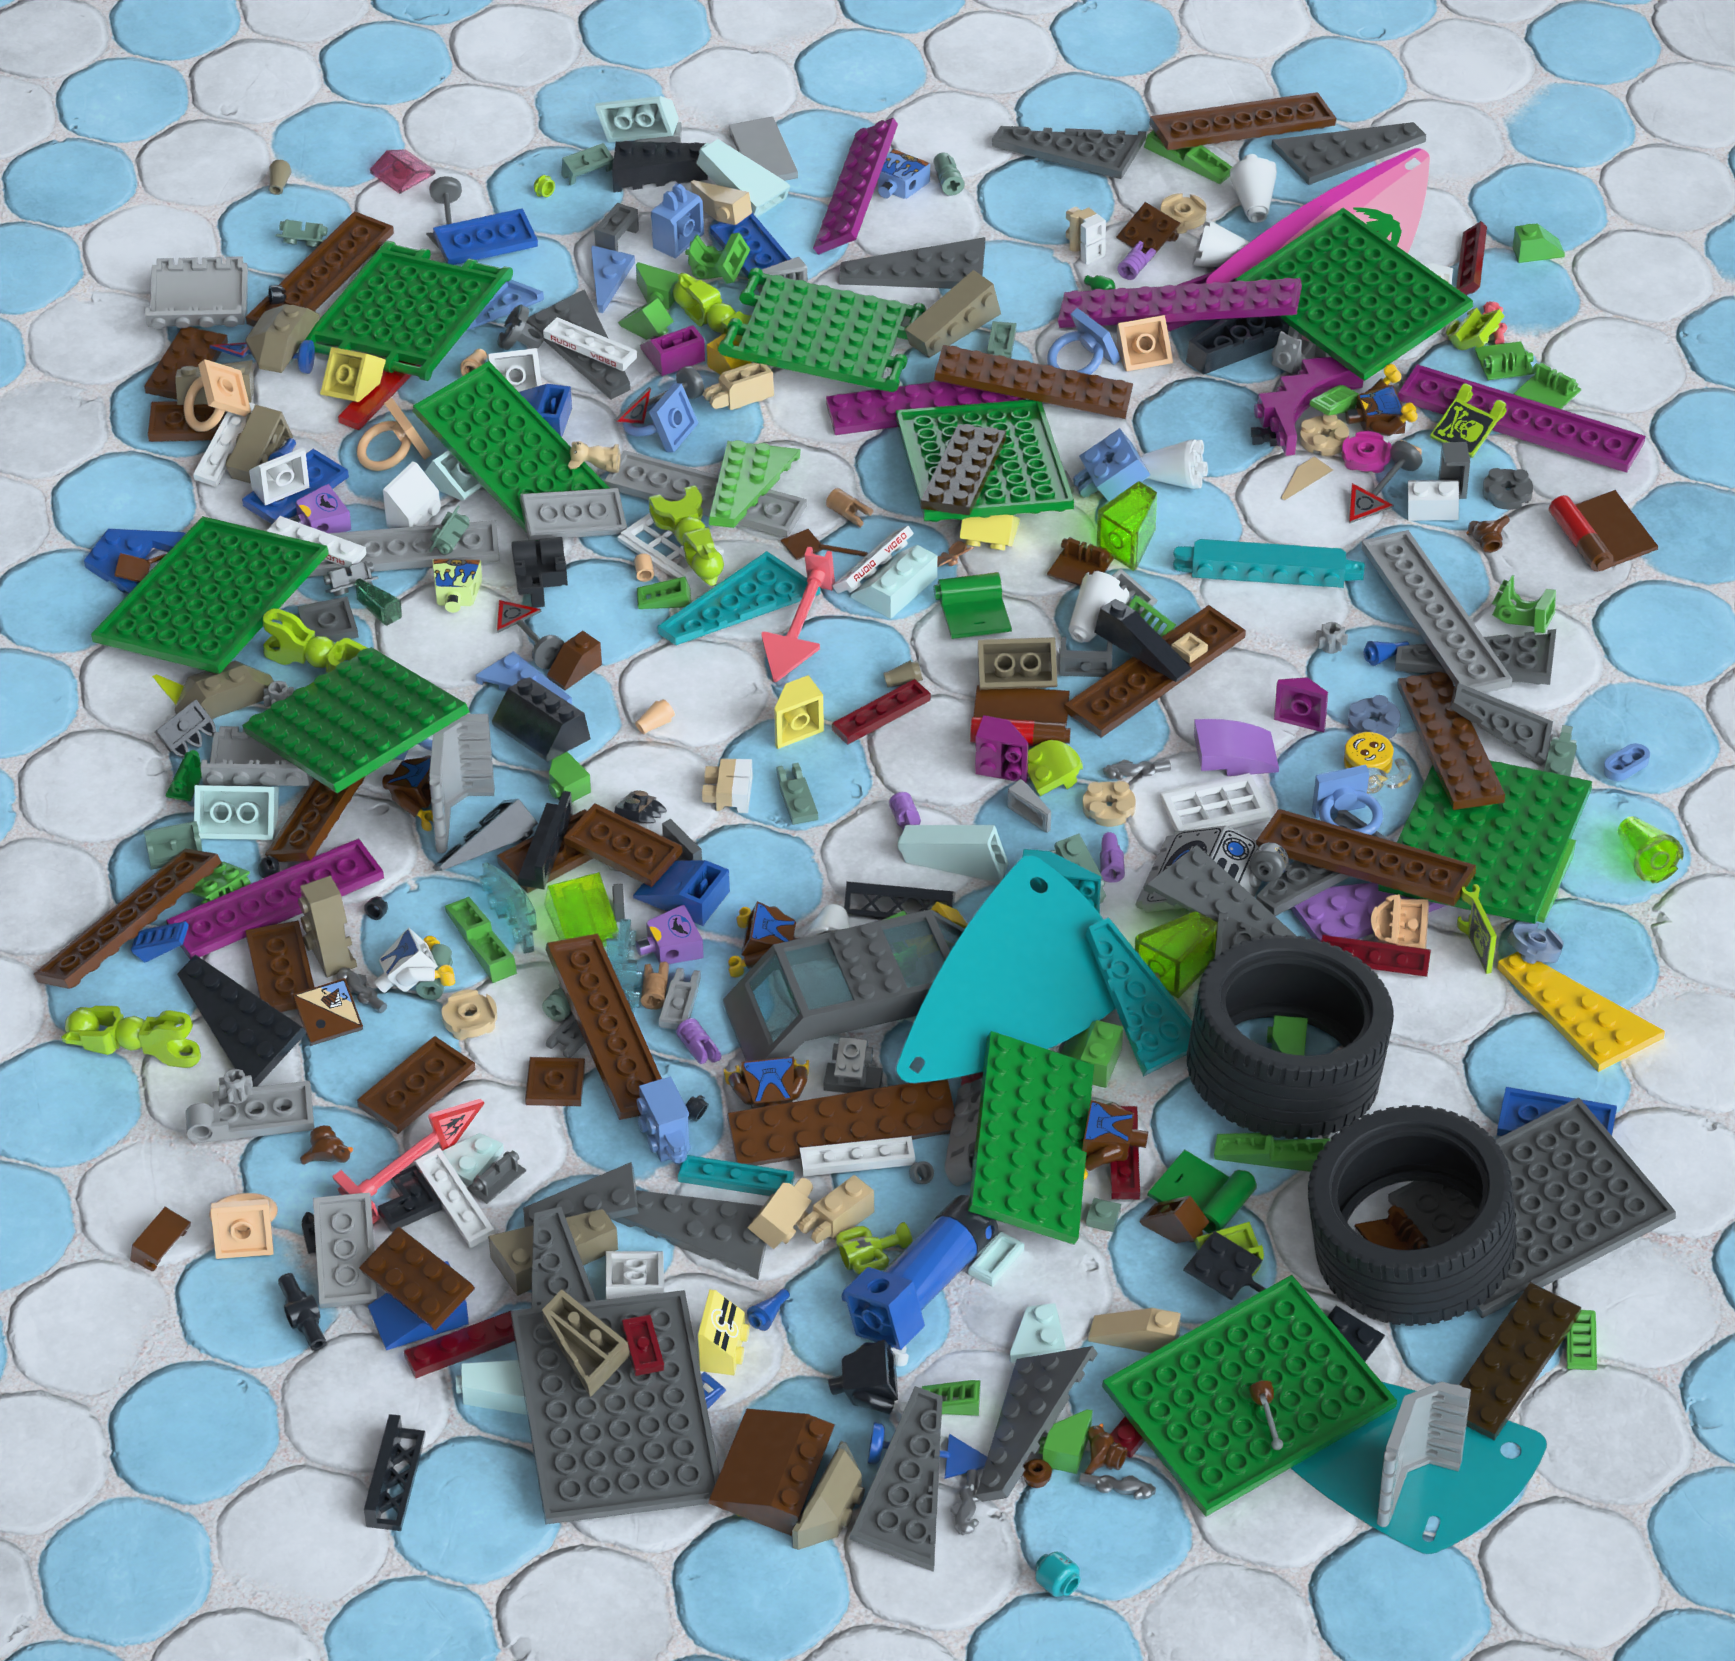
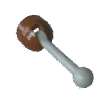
M1256 1382L1249 1387L1253 1402L1263 1406L1273 1438L1272 1448L1280 1450L1283 1447V1441L1278 1438L1269 1407L1274 1398L1272 1382Z

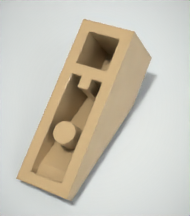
M695 180L691 181L692 193L699 195L703 201V211L716 221L737 225L752 214L749 192Z
M1147 1308L1094 1315L1088 1341L1153 1353L1179 1338L1181 1313Z

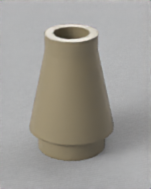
M275 160L269 166V191L274 195L282 194L283 188L292 173L288 162Z
M909 660L888 672H884L887 688L902 686L913 679H916L918 682L923 681L918 661L911 662Z

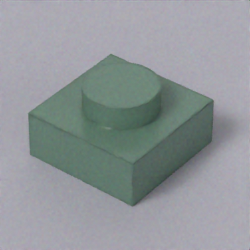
M1094 1198L1086 1218V1226L1114 1232L1121 1213V1204Z

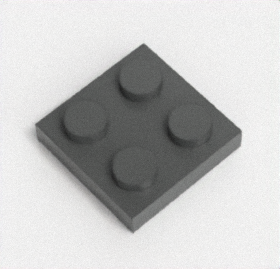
M348 597L297 606L300 620L308 629L315 631V637L324 636L333 642L340 641L343 638H359Z

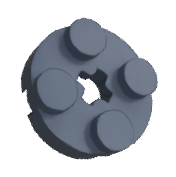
M1376 695L1373 698L1362 699L1350 705L1348 726L1354 735L1362 732H1374L1390 739L1397 733L1401 714L1398 708L1388 701L1386 696Z
M1520 921L1514 925L1507 941L1522 954L1521 958L1525 962L1535 964L1537 961L1550 963L1558 961L1563 948V941L1557 933L1548 927L1546 932L1538 929V923L1533 924Z

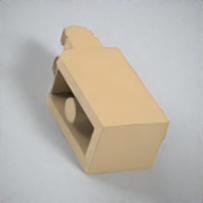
M755 362L723 372L718 378L719 383L706 388L702 394L715 409L726 406L730 410L738 409L774 396L773 372L764 364Z
M853 1175L813 1205V1212L800 1222L798 1228L802 1233L807 1234L810 1230L818 1227L811 1235L812 1241L816 1244H819L822 1240L824 1241L829 1236L836 1240V1236L840 1232L854 1228L874 1213V1190L857 1176Z
M801 1178L794 1186L790 1183H782L775 1194H772L748 1226V1229L772 1249H775L781 1242L787 1244L796 1233V1230L793 1228L794 1225L799 1227L800 1222L809 1215L805 1210L812 1202L807 1198L813 1189L810 1179Z

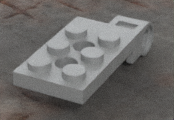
M982 1078L971 1083H965L957 1092L954 1110L956 1115L952 1121L945 1161L946 1175L950 1182L957 1187L971 1181Z
M310 1081L252 1087L253 1094L248 1095L247 1099L239 1104L229 1103L227 1097L221 1098L219 1091L212 1092L213 1108L204 1103L193 1104L187 1108L185 1112L187 1137L193 1142L204 1143L313 1130L314 1117ZM281 1106L291 1107L287 1111L278 1110ZM254 1109H261V1110H263V1111H262L261 1113H259V1114H251V1113H250V1112H251L252 1110H254Z

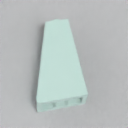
M717 139L711 144L706 143L700 148L696 164L717 185L749 192L752 213L756 217L786 200L790 185L724 142Z
M906 825L902 835L898 838V850L902 852L905 863L993 882H1001L1009 864L995 825Z
M518 1360L461 1364V1376H456L457 1393L463 1394L464 1405L527 1415Z

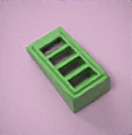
M1339 385L1312 399L1309 405L1328 416L1345 413L1346 410L1355 409L1359 394L1344 385Z
M686 577L638 587V608L686 607L692 603L691 589Z
M1135 595L1128 605L1137 613L1141 607H1144L1145 609L1140 615L1143 619L1149 612L1152 613L1147 620L1149 625L1153 623L1156 617L1159 618V621L1153 628L1156 632L1163 623L1167 624L1160 635L1161 637L1169 633L1176 626L1174 622L1140 596Z
M1581 1310L1578 1319L1566 1335L1567 1369L1597 1370L1596 1312L1594 1310ZM1573 1333H1588L1589 1335L1573 1334ZM1573 1344H1582V1345H1589V1346H1578V1345H1573ZM1573 1354H1587L1590 1357H1573Z
M981 1380L922 1386L924 1390L940 1396H947V1401H942V1414L979 1416ZM953 1397H959V1399L953 1400Z

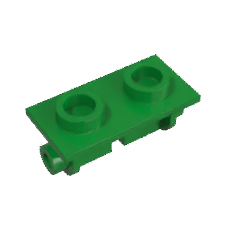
M190 750L185 753L184 759H182L165 795L166 797L185 801L192 800L195 793V785H199L202 778L201 762L197 751Z

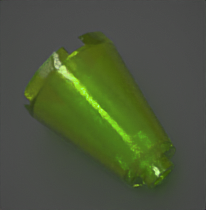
M1635 816L1628 817L1620 823L1618 827L1619 838L1636 875L1641 880L1659 883L1667 880L1678 870L1676 865L1680 859L1683 860L1684 851L1682 845L1675 837Z

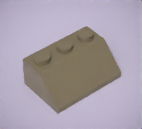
M1055 637L978 640L977 656L980 690L1058 686Z

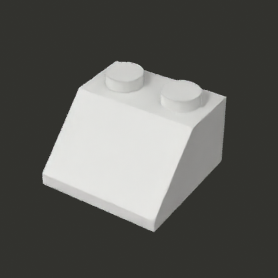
M537 348L488 354V361L494 365L518 392L542 385Z
M304 448L249 470L251 488L264 505L310 488Z
M412 461L383 489L388 528L424 526L440 510L439 490L416 462Z
M1408 480V521L1459 520L1458 480Z

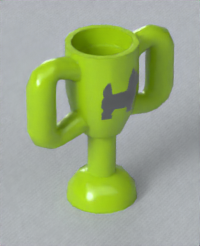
M905 1222L897 1226L895 1234L880 1239L873 1237L869 1228L865 1226H856L842 1231L836 1236V1244L839 1246L840 1255L847 1270L854 1269L859 1275L867 1267L882 1271L889 1265V1258L883 1252L884 1249L898 1244L901 1248L906 1249L913 1242L911 1232Z

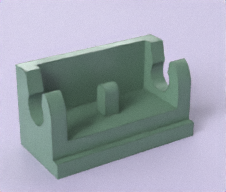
M602 143L563 157L561 175L564 179L569 177V185L575 184L576 177L605 166L606 172L611 171L614 158L605 144Z
M197 821L144 831L151 870L162 868L185 848L202 851Z

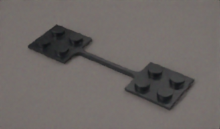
M1213 1231L1183 1269L1186 1273L1230 1300H1233L1244 1286H1250L1259 1293L1266 1289L1252 1278V1274L1263 1260L1216 1231ZM1337 1305L1327 1316L1365 1362L1385 1337L1383 1333Z

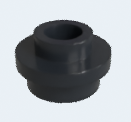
M702 1095L696 1098L692 1096L686 1103L689 1111L688 1120L692 1119L697 1122L707 1110L709 1103L704 1101L705 1097Z

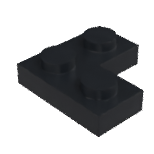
M416 1165L399 1172L391 1179V1184L399 1194V1197L378 1206V1213L391 1232L398 1226L402 1228L442 1210L441 1201Z

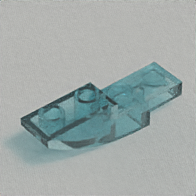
M483 863V875H480L479 879L482 890L488 891L487 901L490 910L495 909L498 919L506 918L508 926L513 925L512 935L516 945H521L524 954L534 952L532 931L537 930L536 911L521 887L506 873L489 863Z
M620 919L618 939L607 938L606 951L634 1014L635 1007L640 1008V991H637V987H642L643 971H638L637 960H634V950H631V947H636L637 932L632 930L631 919Z

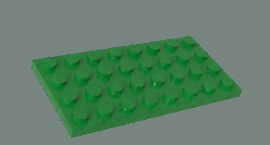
M490 361L413 405L412 412L526 533L520 503L521 494L609 489L605 482L585 461L576 469L568 468V464L571 461V447Z
M993 1031L989 1033L986 1041L968 1211L1075 1245L1079 1239L1086 1163V1152L1082 1151L1091 1103L1094 1064Z

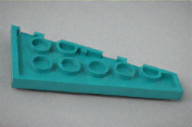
M766 551L658 625V634L674 645H679L801 601L808 584V578ZM818 587L815 596L820 595V587Z
M1109 917L1089 926L1085 932L1143 1077L1186 1056L1192 1027L1190 1017Z

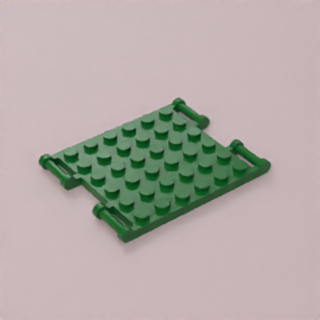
M386 241L315 324L305 340H312L314 342L315 353L329 356L331 346L318 344L316 341L338 346L339 349L356 350L386 358L383 369L385 372L393 373L396 371L418 376L420 380L429 381L433 370L503 284L512 279L513 269L506 266L500 268L478 263L475 259H467L462 267L430 260L431 252L429 249L421 248L418 250L396 245L393 241ZM399 361L421 365V367L400 363Z
M752 268L748 275L749 281L746 288L742 290L739 300L745 305L754 306V311L748 325L743 324L738 318L729 320L727 334L718 347L721 355L888 392H895L900 384L899 377L902 369L906 367L908 359L903 354H896L895 356H891L897 338L908 340L905 329L926 311L925 305L922 303L909 305L896 300H885L873 295L854 293L850 290L834 289L827 285L811 284L804 280H793L780 275L765 274L759 268ZM757 284L764 285L760 295L754 294ZM905 316L911 317L909 324L903 327L902 324ZM736 335L743 336L739 346L733 345ZM886 367L892 368L890 376L883 378Z

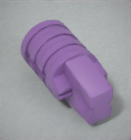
M907 792L894 794L889 800V806L897 824L903 831L906 825H920L921 819L911 795Z

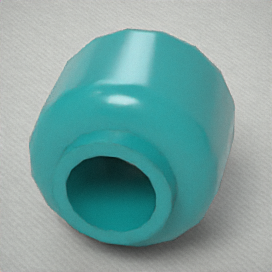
M1055 1551L1049 1555L1044 1554L1036 1563L1035 1579L1051 1595L1055 1597L1068 1596L1077 1589L1081 1581L1079 1576L1080 1568L1062 1552Z

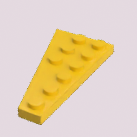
M1518 951L1498 961L1497 969L1598 1072L1664 1038L1665 1031L1542 962L1537 961L1535 964L1527 963L1521 958L1522 954Z

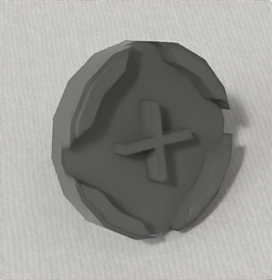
M520 304L511 311L504 323V327L507 328L505 333L501 332L499 334L498 347L508 351L516 341L533 349H538L545 340L543 334L535 327L526 323L529 316V308Z

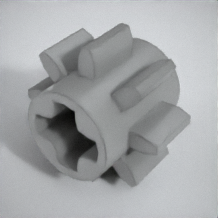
M1328 622L1322 624L1321 630H1316L1315 641H1318L1319 649L1322 648L1324 652L1333 654L1338 651L1341 652L1342 645H1347L1348 635L1345 634V627H1341L1336 622Z
M283 681L272 682L268 688L263 689L264 706L271 707L273 703L291 696L294 692V687L288 688L286 682Z
M232 1069L224 1074V1078H219L220 1097H227L229 1103H242L247 1099L248 1095L253 1094L252 1076H245L243 1070Z

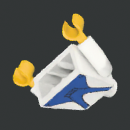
M408 928L380 958L379 962L384 973L374 983L383 993H386L394 985L403 992H406L419 981H434L435 978H440L443 986H451L455 984L453 968L449 965H443L438 970H435L438 966L430 950L433 945L440 944V941L434 936H427L422 940L414 931Z

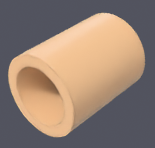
M645 553L637 555L634 559L637 579L642 582L652 580L654 570L651 556Z

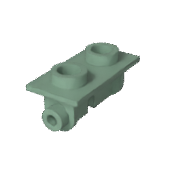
M285 219V221H280L279 230L283 231L282 234H276L277 237L283 239V243L297 245V241H305L306 246L318 247L324 241L322 237L327 235V227L323 226V224L306 222L305 231H302L301 221Z
M459 505L453 513L447 512L441 522V525L444 527L442 529L437 527L430 540L434 543L429 552H432L436 547L444 555L451 553L466 529L470 526L469 518L466 515L457 513L460 508Z

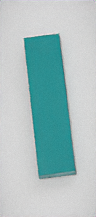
M687 1155L678 1173V1182L764 1196L775 1194L782 1183L793 1185L794 1171Z

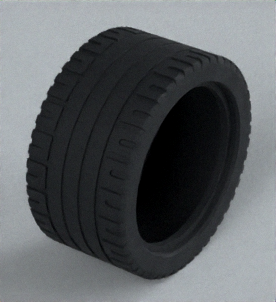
M1268 935L1262 936L1259 939L1256 937L1249 941H1242L1239 945L1235 944L1229 947V950L1226 949L1221 952L1220 955H1217L1209 963L1200 980L1187 1049L1186 1062L1190 1080L1195 1085L1194 1088L1200 1094V1097L1205 1102H1208V1106L1213 1110L1215 1109L1220 1116H1225L1226 1120L1237 1123L1239 1127H1246L1249 1131L1255 1133L1257 1131L1266 1136L1268 1134L1273 1135L1276 1138L1285 1137V1139L1317 1138L1319 1135L1326 1136L1330 1135L1331 1132H1339L1344 1126H1349L1350 1122L1356 1119L1359 1120L1361 1116H1364L1366 1111L1371 1108L1378 1094L1394 1020V1009L1387 988L1384 987L1385 985L1382 980L1378 979L1379 976L1374 971H1371V968L1366 963L1363 964L1361 959L1353 957L1352 953L1346 950L1343 951L1338 946H1331L1330 943L1324 941L1319 942L1318 939H1306V937H1294V935H1273V937ZM1274 1015L1308 1018L1307 1024L1327 1032L1344 1048L1333 1053L1315 1056L1286 1054L1266 1048L1250 1040L1237 1029L1236 1025L1247 1020L1274 1017Z
M1407 1105L1399 1106V1108L1389 1107L1383 1111L1380 1109L1374 1111L1371 1115L1368 1113L1361 1116V1119L1350 1122L1349 1126L1346 1125L1340 1129L1339 1133H1335L1331 1137V1141H1327L1323 1146V1150H1320L1317 1160L1313 1163L1308 1181V1202L1317 1264L1323 1279L1329 1285L1331 1291L1337 1294V1297L1342 1302L1345 1301L1346 1305L1351 1309L1355 1308L1356 1312L1362 1315L1366 1314L1371 1319L1375 1320L1377 1318L1380 1322H1392L1395 1325L1405 1324V1326H1413L1418 1324V1326L1426 1325V1323H1440L1442 1320L1445 1322L1452 1320V1317L1462 1316L1464 1312H1470L1476 1308V1305L1484 1303L1486 1298H1490L1495 1293V1289L1502 1285V1280H1505L1509 1274L1508 1270L1512 1267L1517 1246L1510 1167L1505 1154H1503V1150L1496 1144V1140L1491 1135L1489 1136L1484 1128H1479L1477 1123L1474 1121L1470 1122L1469 1118L1463 1115L1458 1116V1113L1453 1111L1447 1112L1446 1109L1438 1107L1434 1109L1433 1106L1420 1107V1105H1412V1107H1407ZM1406 1181H1429L1449 1186L1468 1197L1478 1208L1476 1215L1469 1225L1456 1236L1441 1244L1417 1250L1390 1249L1374 1244L1357 1234L1347 1223L1353 1211L1368 1196L1384 1187Z

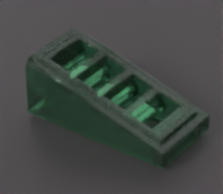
M360 578L356 580L357 600L386 626L401 619V601L398 598Z

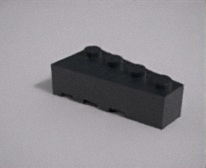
M616 141L612 168L613 193L622 192V188L632 187L633 190L643 189L642 185L654 183L656 187L665 186L670 181H676L680 184L693 180H708V175L696 164L700 154L699 150L706 143Z
M1280 316L1221 319L1189 341L1186 362L1203 375L1274 348L1277 345L1281 331L1288 335L1289 325Z

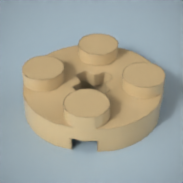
M1177 193L1166 197L1161 203L1160 211L1181 223L1177 228V233L1179 234L1186 233L1187 230L1203 225L1206 220V203L1196 195L1190 194L1189 198L1183 197V193Z
M1336 414L1316 416L1301 423L1300 443L1308 452L1313 453L1316 450L1320 451L1323 456L1335 455L1342 452V445L1349 436V429L1343 421L1337 419Z
M1124 781L1092 782L1088 785L1087 791L1083 796V812L1088 819L1089 816L1095 819L1096 824L1106 827L1119 826L1126 822V818L1130 815L1132 817L1135 813L1136 799L1134 793L1129 789L1128 783ZM1106 802H1112L1113 804L1112 806H1107Z
M469 989L456 992L448 998V1003L445 1007L444 1005L442 1007L443 1024L457 1040L490 1033L495 1029V1022L497 1020L496 1003L488 994H486V997L478 994V990ZM470 1011L474 1015L466 1016V1012Z

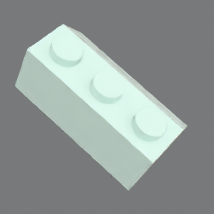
M662 96L595 104L608 143L673 136L679 120L673 101Z
M449 450L434 459L425 471V474L440 492L462 501L483 487Z
M919 545L898 552L851 593V598L891 619L937 578V555Z
M195 785L194 821H197L200 838L274 840L278 818L279 787Z

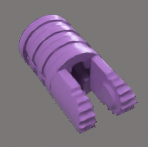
M1139 241L1117 267L1119 274L1127 280L1135 279L1139 272L1153 258L1156 251L1151 248L1144 254L1141 251L1144 243Z
M1107 832L1103 835L1101 843V875L1106 882H1119L1125 876L1124 853L1120 845H1118L1116 835L1112 832Z
M695 1018L686 1019L677 1027V1036L699 1064L706 1063L707 1058L711 1062L720 1061L722 1057L720 1051Z

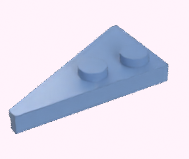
M592 246L597 307L600 313H604L635 264V255Z
M512 279L506 281L466 331L506 316L520 304L528 307L543 301V291Z
M514 651L476 674V682L483 685L485 681L499 685V690L507 691L509 687L517 684L519 680L530 677L572 704L571 696Z

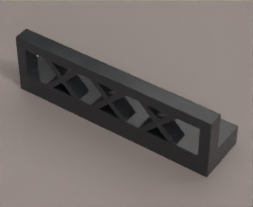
M563 791L558 804L546 803L518 876L519 886L545 889L573 815L571 792Z
M846 881L844 909L847 914L888 918L897 914L893 913L897 908L905 911L901 905L908 899H916L923 908L918 912L929 910L928 907L936 901L947 902V906L953 908L956 892ZM851 894H863L869 903L861 910L850 909ZM868 895H874L876 897L873 900H871ZM882 896L890 897L896 904L888 912H881L875 905V902ZM895 898H904V899L901 900V901L898 903V901H897ZM921 900H927L930 902L925 905ZM872 905L876 911H869L866 909H868Z
M389 1414L364 1506L365 1523L368 1528L402 1531L426 1432L425 1430L402 1428L401 1415ZM401 1438L417 1440L416 1445L404 1450L400 1445ZM406 1460L410 1468L398 1474L394 1466ZM399 1483L404 1492L392 1498L388 1493V1489ZM392 1507L398 1513L396 1520L380 1519L382 1513Z

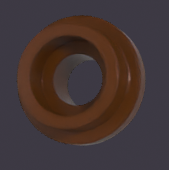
M1033 1459L1023 1466L1025 1469L1022 1474L1023 1479L1033 1488L1045 1486L1052 1477V1468L1044 1460Z

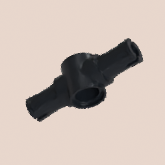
M292 1273L282 1275L278 1279V1284L286 1298L284 1311L291 1328H298L300 1332H303L312 1351L322 1349L326 1346L327 1342L318 1325L321 1316L313 1295L307 1296L305 1292L301 1291Z

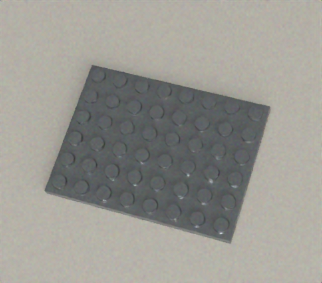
M1580 1098L1496 1139V1144L1503 1150L1511 1171L1517 1246L1515 1258L1511 1269L1508 1270L1509 1274L1506 1279L1502 1280V1285L1495 1289V1293L1490 1298L1487 1297L1484 1303L1476 1305L1475 1310L1481 1318H1484L1517 1301L1530 1282L1542 1288L1676 1219V1211ZM1413 1181L1388 1194L1390 1204L1401 1207L1423 1236L1428 1239V1248L1456 1236L1469 1225L1478 1211L1476 1205L1464 1194L1449 1186L1435 1182Z
M685 1290L580 1303L624 1340L625 1337L621 1326L622 1320L651 1314L664 1361V1371L635 1376L629 1356L591 1398L546 1327L542 1313L544 1307L511 1311L545 1525L708 1504L720 1473Z

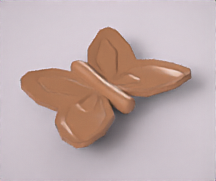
M962 541L952 544L948 550L949 554L943 552L941 556H937V567L948 563V566L956 565L958 563V556L970 551L974 546L967 548L966 544Z

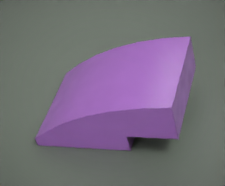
M1194 719V738L1201 771L1225 769L1227 776L1279 772L1270 731L1249 723L1233 720Z

